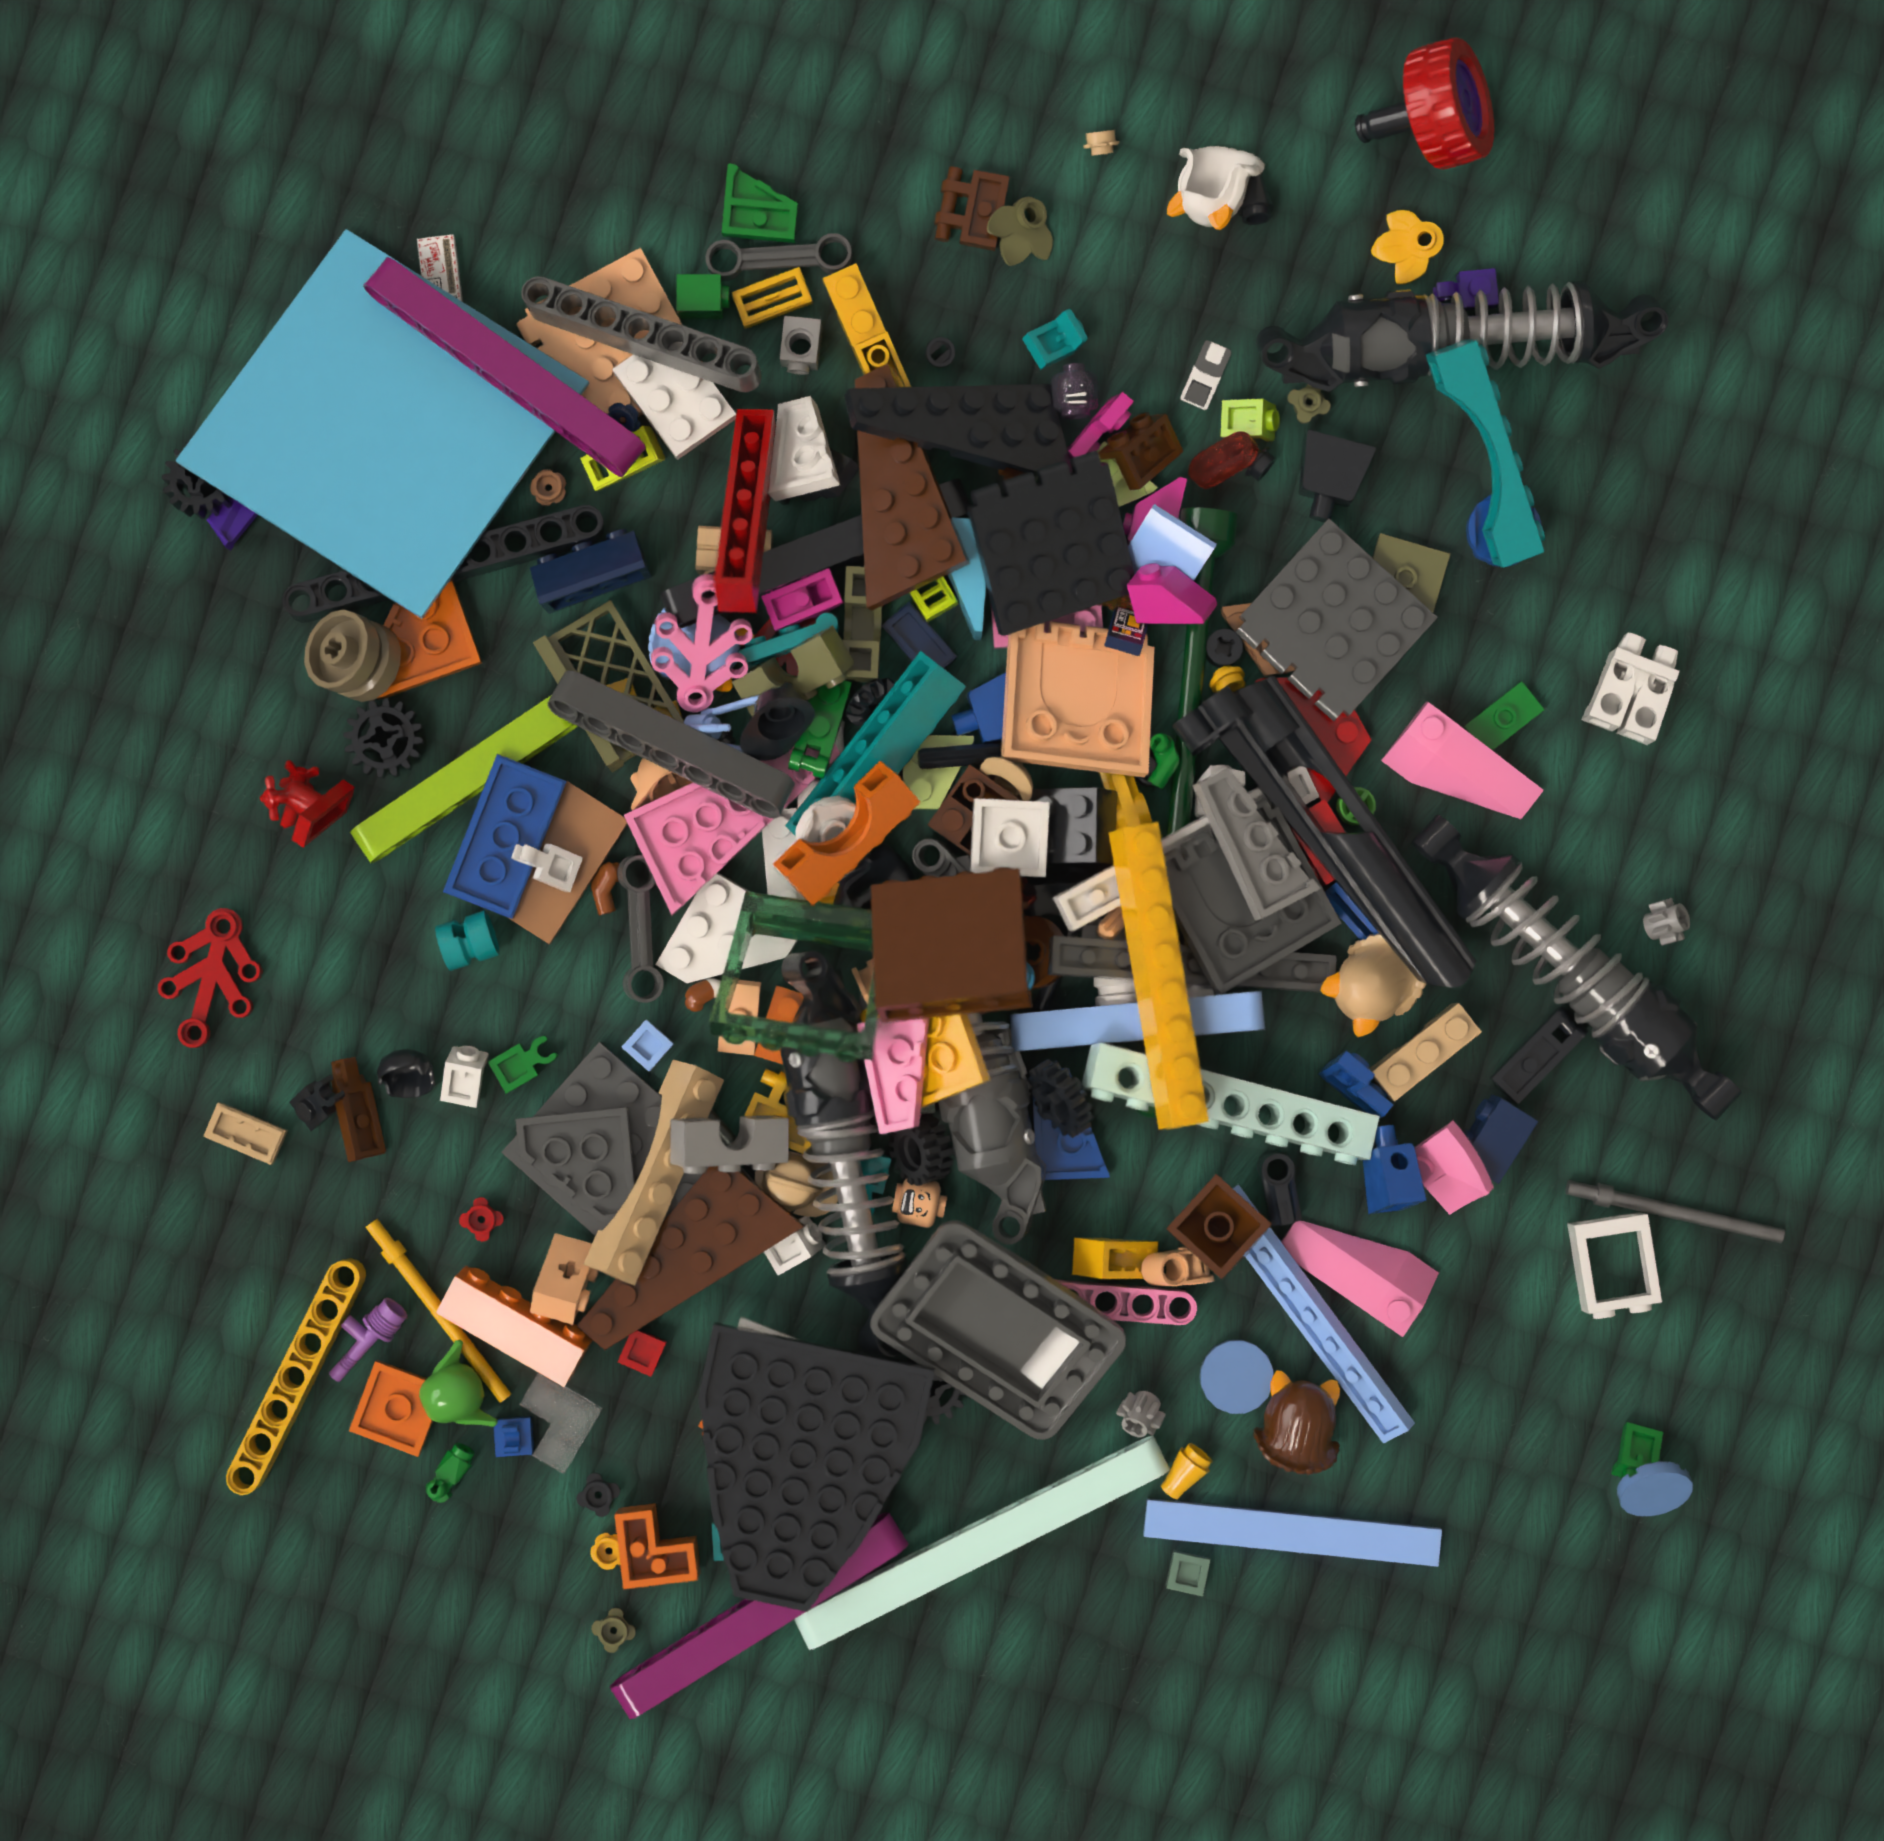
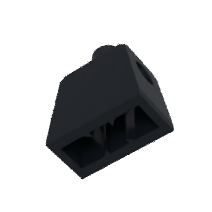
M1312 430L1307 431L1302 445L1299 494L1313 498L1309 518L1326 522L1328 519L1331 520L1335 504L1349 507L1372 460L1376 447Z

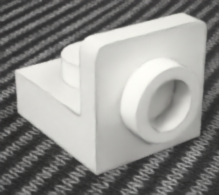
M472 1046L452 1047L445 1062L440 1101L476 1108L480 1100L483 1072L489 1054L479 1051Z
M804 1216L799 1219L805 1225L804 1228L764 1251L777 1275L807 1260L826 1246L822 1239L821 1231L818 1230V1226L811 1221L810 1217Z

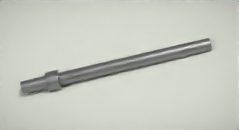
M1568 1180L1565 1194L1593 1200V1204L1609 1208L1610 1205H1615L1777 1243H1782L1785 1235V1230L1782 1228L1615 1191L1613 1186L1597 1183L1596 1186Z

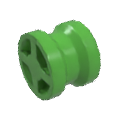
M1354 787L1371 813L1374 814L1376 810L1374 796L1362 787ZM1339 796L1336 802L1338 817L1348 825H1359V822Z

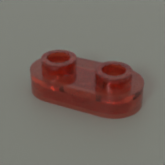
M1244 431L1235 432L1197 454L1189 465V476L1199 487L1203 489L1212 488L1250 466L1258 454V445L1248 433Z

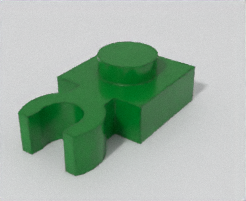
M547 1036L536 1038L528 1051L519 1043L488 1061L506 1094L539 1076L540 1074L535 1068L536 1064H549L558 1058L557 1052L550 1054L548 1057L540 1054L539 1047L549 1040Z

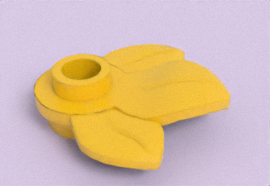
M1398 210L1387 214V223L1391 231L1382 234L1375 241L1371 254L1381 261L1391 264L1396 263V283L1407 284L1425 274L1429 259L1436 256L1444 245V235L1436 224L1428 221L1421 222L1411 211ZM1424 233H1428L1432 237L1430 244L1427 246L1419 245V237Z

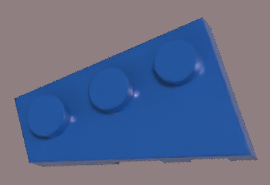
M1033 1096L1035 1146L1038 1156L1046 1164L1045 1180L1110 1178L1091 1127L1074 1138H1071L1069 1134L1063 1136L1059 1127L1056 1129L1052 1128L1051 1121L1049 1119L1044 1120L1039 1115L1038 1107L1034 1103L1036 1099Z

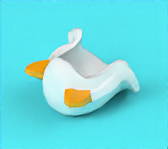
M1215 146L1195 150L1180 149L1179 155L1188 160L1179 176L1178 192L1168 204L1167 215L1176 217L1186 213L1192 221L1201 226L1214 227L1216 230L1223 229L1242 206L1250 176H1258L1263 172L1265 166L1263 161L1252 153L1242 150L1238 151L1234 148L1228 149V147Z

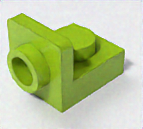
M1265 399L1222 400L1220 437L1224 439L1261 438L1265 441H1274L1275 431L1278 430L1280 424L1279 412L1275 404Z

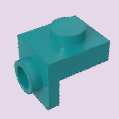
M1067 309L1055 320L1028 332L1022 340L1041 370L1074 354L1088 340V337L1080 320L1075 317L1071 309Z

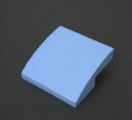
M1154 504L1128 545L1134 574L1137 573L1141 566L1154 563L1160 566H1175L1194 581L1217 544Z

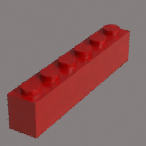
M737 409L714 576V589L719 612H756L771 497L768 494L776 428L774 410Z

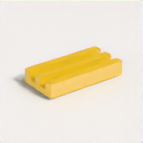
M800 267L731 292L745 329L813 304ZM797 280V285L747 304L742 302L744 298L789 281ZM802 293V296L751 316L747 315L748 312Z

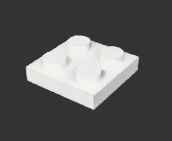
M974 799L970 872H991L999 867H1009L1012 869L1019 868L1021 876L1046 877L1049 802Z

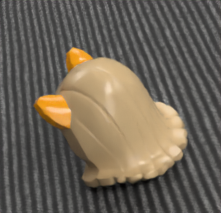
M1377 933L1375 935L1369 934L1367 939L1355 941L1354 945H1350L1347 951L1349 957L1342 964L1340 971L1328 976L1320 989L1322 994L1335 998L1340 1010L1353 1020L1354 1034L1357 1037H1361L1373 1032L1380 1021L1391 1018L1393 1014L1398 1016L1409 1011L1413 1004L1416 1003L1417 998L1423 995V989L1426 984L1417 980L1383 937Z

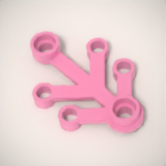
M711 574L699 576L692 585L693 597L698 604L694 643L678 626L677 619L673 614L662 613L655 620L657 634L662 638L670 639L691 663L689 677L674 662L673 653L669 648L658 647L651 654L653 668L658 672H665L678 687L676 692L677 701L684 710L689 712H701L707 709L713 701V691L731 677L742 678L748 671L746 657L741 653H732L726 658L723 666L705 677L706 666L735 644H747L753 636L751 624L745 619H737L731 623L730 628L710 643L714 606L717 605L716 594L711 598H703L701 595L707 590L715 593L714 575ZM663 622H671L673 624L672 628L668 630L662 629L660 625ZM738 628L748 630L743 636H738L734 633ZM659 656H667L669 658L663 664L656 661ZM734 662H741L743 664L740 669L730 668V665ZM694 692L702 695L698 699L689 698L690 694Z

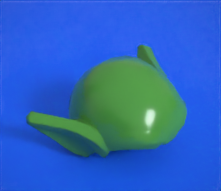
M456 1340L445 1357L434 1368L432 1374L422 1384L419 1391L421 1404L427 1416L432 1421L438 1423L455 1422L465 1425L494 1427L498 1424V1420L480 1408L485 1395L482 1381L472 1367L460 1363L463 1342Z

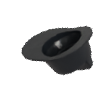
M784 682L780 687L764 691L757 698L754 715L741 734V749L745 754L760 761L776 759L786 754L811 725L815 718V709L811 703L801 698L790 682Z

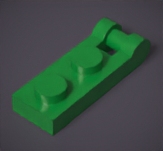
M845 680L830 689L827 688L826 684L815 688L818 694L808 699V702L815 709V718L796 742L790 756L789 770L799 772L800 769L813 772L815 777L825 778L852 689V682ZM807 748L820 751L818 757L805 755Z

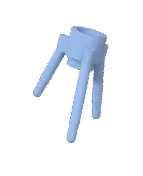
M759 695L715 708H707L701 711V714L688 715L684 720V724L714 739H719L722 731H730L731 726L730 724H721V721L716 716L754 705ZM725 743V744H727V745H729V746H731V747H733V748H735V749H737V750L743 752V750L741 749L740 746L734 745V744Z

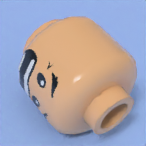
M907 1178L903 1184L897 1183L892 1212L897 1213L899 1222L930 1228L933 1226L936 1217H944L947 1196L940 1195L941 1187L937 1181L915 1186V1184L911 1185L908 1183Z

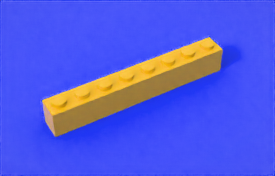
M1157 822L1123 827L1110 832L1109 838L1158 1128L1169 1129L1209 1122L1159 824Z

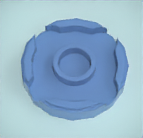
M1226 1340L1215 1345L1205 1356L1200 1367V1385L1206 1398L1217 1409L1230 1414H1245L1257 1409L1269 1397L1271 1392L1273 1368L1269 1358L1257 1345L1245 1340Z
M1673 1462L1644 1464L1636 1469L1637 1474L1629 1478L1628 1474L1625 1475L1617 1486V1496L1621 1507L1627 1513L1635 1516L1665 1514L1686 1502L1693 1492L1689 1472L1686 1469L1681 1470L1680 1465Z

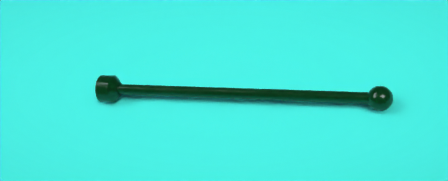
M1213 508L1180 509L1178 519L1217 544L1194 580L1195 583L1212 595L1215 559L1221 557L1235 545L1238 515L1234 512ZM1210 616L1204 624H1187L1178 720L1199 707L1202 703ZM1177 733L1175 745L1180 763L1172 775L1167 835L1190 824L1192 785H1194L1197 755L1192 756ZM1175 921L1176 930H1177V936H1178V942H1179L1180 929H1179V927H1178V925H1177V923H1176V921ZM1149 1106L1148 1111L1135 1109L1144 1117L1157 1118L1155 1107Z

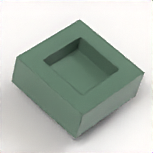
M1173 1550L1166 1588L1203 1596L1210 1558Z

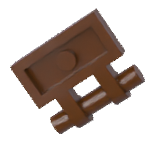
M949 167L947 179L942 181L940 190L943 194L940 212H936L934 225L937 226L935 239L941 242H949L951 229L962 230L960 236L961 245L995 251L998 237L987 232V224L994 211L1005 205L1010 177L974 170L970 184L961 182L963 169ZM958 197L968 198L965 216L954 214Z

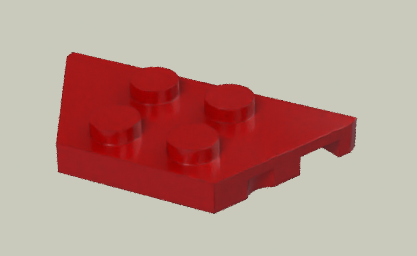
M1288 677L1276 678L1344 775L1347 776L1371 741L1356 711L1354 710L1349 716L1342 712L1335 721H1332L1315 705V702L1323 695L1319 690L1308 699L1287 680ZM1260 678V679L1256 680L1254 683H1256V682H1258V681H1261V680H1263V679H1266V678ZM1306 767L1320 796L1318 798L1319 802L1324 799L1329 802L1336 790L1323 775Z

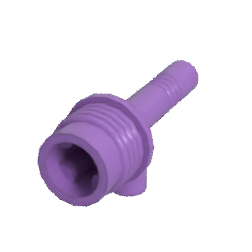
M385 1298L372 1309L370 1314H365L363 1317V1322L367 1329L350 1315L342 1323L341 1327L357 1341L330 1370L329 1375L335 1381L340 1382L378 1339L391 1342L394 1334L401 1328V1324L408 1316L404 1308L391 1298Z

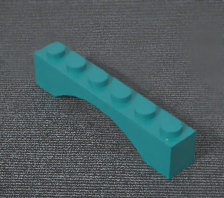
M1465 339L1426 354L1437 391L1452 399L1467 413L1479 430L1488 452L1492 476V493L1489 511L1482 532L1493 564L1504 568L1543 553L1542 541H1545L1544 530L1540 522L1534 520L1530 508L1534 506V499L1527 485L1523 486L1519 472L1523 471L1522 461L1517 451H1512L1508 439L1512 435L1511 427L1506 416H1501L1497 404L1501 399L1500 392L1495 381L1489 379L1485 367L1489 365V358L1482 344L1478 345L1477 340Z

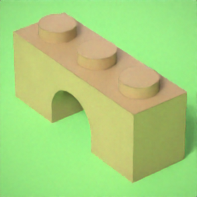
M1451 1003L1426 1023L1416 1036L1401 1047L1392 1050L1369 1069L1375 1074L1372 1080L1386 1092L1388 1100L1396 1101L1482 1031L1459 1003Z

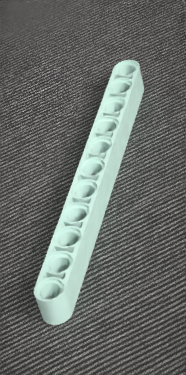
M1145 1437L851 1583L808 1610V1612L795 1618L796 1625L808 1649L817 1648L1161 1477L1170 1468L1155 1437Z

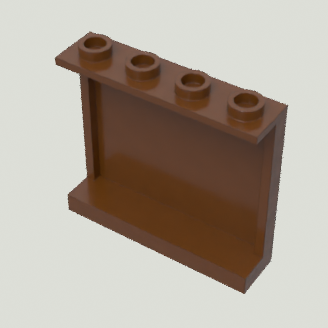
M999 867L991 872L982 873L963 871L955 876L938 878L929 875L913 881L887 880L882 884L871 885L875 1009L882 1023L1032 1007L1031 992L1027 981L1022 890H1025V885L1019 868Z

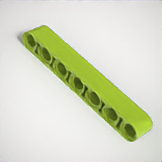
M549 696L351 830L350 834L369 862H377L482 792L497 754L524 764L578 726L558 717L549 709L547 704L551 697Z

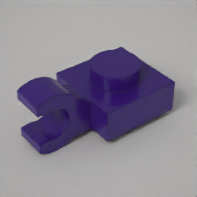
M1495 268L1460 271L1456 275L1457 282L1436 283V287L1432 288L1433 294L1441 303L1451 301L1453 294L1457 291L1462 297L1465 310H1475V296L1480 289L1486 295L1488 308H1496L1499 305Z

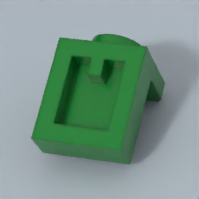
M1627 1422L1622 1430L1618 1461L1612 1466L1611 1474L1621 1477V1479L1628 1474L1629 1478L1637 1474L1636 1469L1640 1466L1659 1462L1663 1432Z

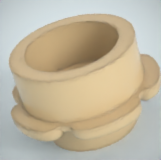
M1115 130L1086 133L1087 145H1083L1085 149L1091 148V155L1113 153V145H1118L1119 141H1116Z

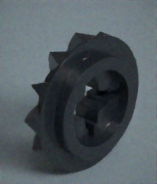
M882 678L862 686L851 698L846 709V717L856 726L863 725L894 686V681L890 678Z

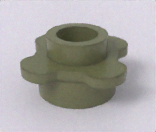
M1309 384L1301 390H1291L1288 394V402L1293 405L1294 411L1297 414L1296 418L1301 423H1309L1318 414L1325 415L1330 410V402L1324 399L1321 389L1314 388ZM1311 399L1312 405H1307L1306 400Z
M620 1608L610 1609L607 1617L603 1620H596L592 1624V1633L598 1636L604 1645V1649L610 1653L616 1652L625 1640H632L636 1635L635 1627L627 1623L623 1617L624 1613ZM616 1627L617 1632L611 1633L610 1628Z

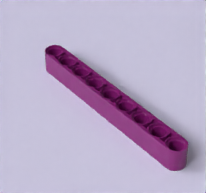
M386 257L364 283V289L378 303L615 475L623 477L646 449L644 443L635 434L395 260Z
M884 1512L876 1517L859 1548L849 1557L837 1572L836 1577L822 1591L811 1608L895 1557L908 1546V1541L889 1512ZM743 1599L620 1676L610 1685V1689L629 1719L636 1718L799 1617L805 1611Z

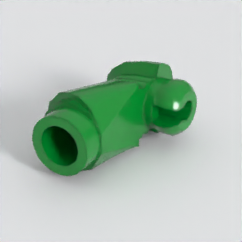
M456 1442L453 1448L446 1452L435 1471L437 1473L436 1477L426 1484V1493L433 1501L443 1503L452 1497V1488L460 1482L471 1468L475 1452L467 1445Z

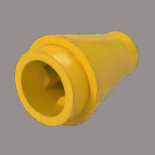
M1189 1443L1186 1448H1180L1166 1479L1161 1484V1488L1170 1497L1178 1500L1185 1491L1210 1472L1208 1467L1212 1463V1459L1201 1448L1192 1443Z

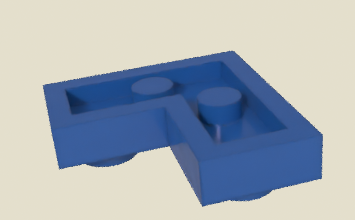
M1345 1051L1328 1062L1318 1074L1321 1078L1362 1112L1380 1116L1379 1119L1388 1113L1393 1104L1386 1099L1387 1094L1382 1088L1373 1083L1369 1084L1375 1074L1368 1069L1369 1064L1364 1058L1356 1053L1350 1054L1348 1051Z

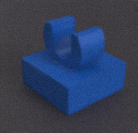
M532 1416L496 1418L498 1420V1424L494 1426L496 1457L534 1454Z

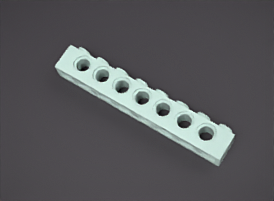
M1103 1043L1091 1044L1082 1085L1084 1086L1083 1089L1092 1091V1098L1113 1102V1097L1127 1100V1107L1142 1111H1148L1149 1106L1155 1107L1145 1054ZM1123 1068L1127 1069L1132 1076L1131 1085L1127 1089L1122 1087L1118 1081L1119 1072ZM1200 1069L1209 1122L1196 1125L1211 1129H1218L1219 1124L1232 1127L1231 1134L1245 1138H1253L1254 1133L1267 1136L1266 1143L1280 1147H1287L1288 1142L1301 1145L1300 1152L1314 1156H1322L1323 1151L1335 1154V1161L1344 1164L1356 1165L1357 1160H1370L1380 1116ZM1228 1096L1232 1097L1236 1102V1110L1232 1116L1228 1115L1224 1110V1101ZM1263 1105L1271 1113L1270 1121L1266 1125L1260 1121L1258 1115ZM1298 1114L1305 1121V1128L1301 1134L1296 1132L1293 1126L1294 1118ZM1332 1123L1339 1129V1138L1335 1143L1328 1136V1128Z

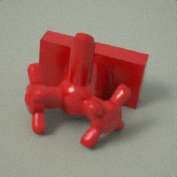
M287 760L285 769L290 772L289 777L282 778L279 786L284 789L276 790L274 777L269 775L265 778L267 789L260 795L259 799L269 809V817L272 821L279 820L278 806L286 804L280 826L287 828L296 823L291 840L304 848L347 813L355 787L343 779L322 795L314 790L313 785L309 783L311 777L319 775V768L315 766L307 770L303 767H296L293 761Z

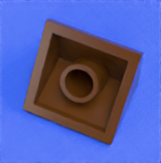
M1216 1174L1166 1230L1222 1280L1248 1255L1272 1224Z

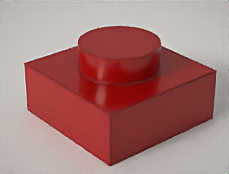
M639 1329L629 1335L618 1363L652 1377L667 1341Z

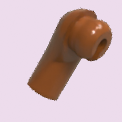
M606 862L601 865L591 883L598 916L616 911L611 890L615 883L618 882L617 869L620 864L619 862Z

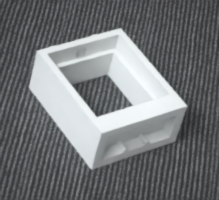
M1636 1212L1567 1223L1581 1311L1588 1314L1593 1313L1594 1319L1616 1316L1615 1310L1629 1308L1630 1313H1640L1652 1310L1651 1304L1662 1303L1648 1214ZM1636 1231L1646 1293L1596 1301L1586 1239Z

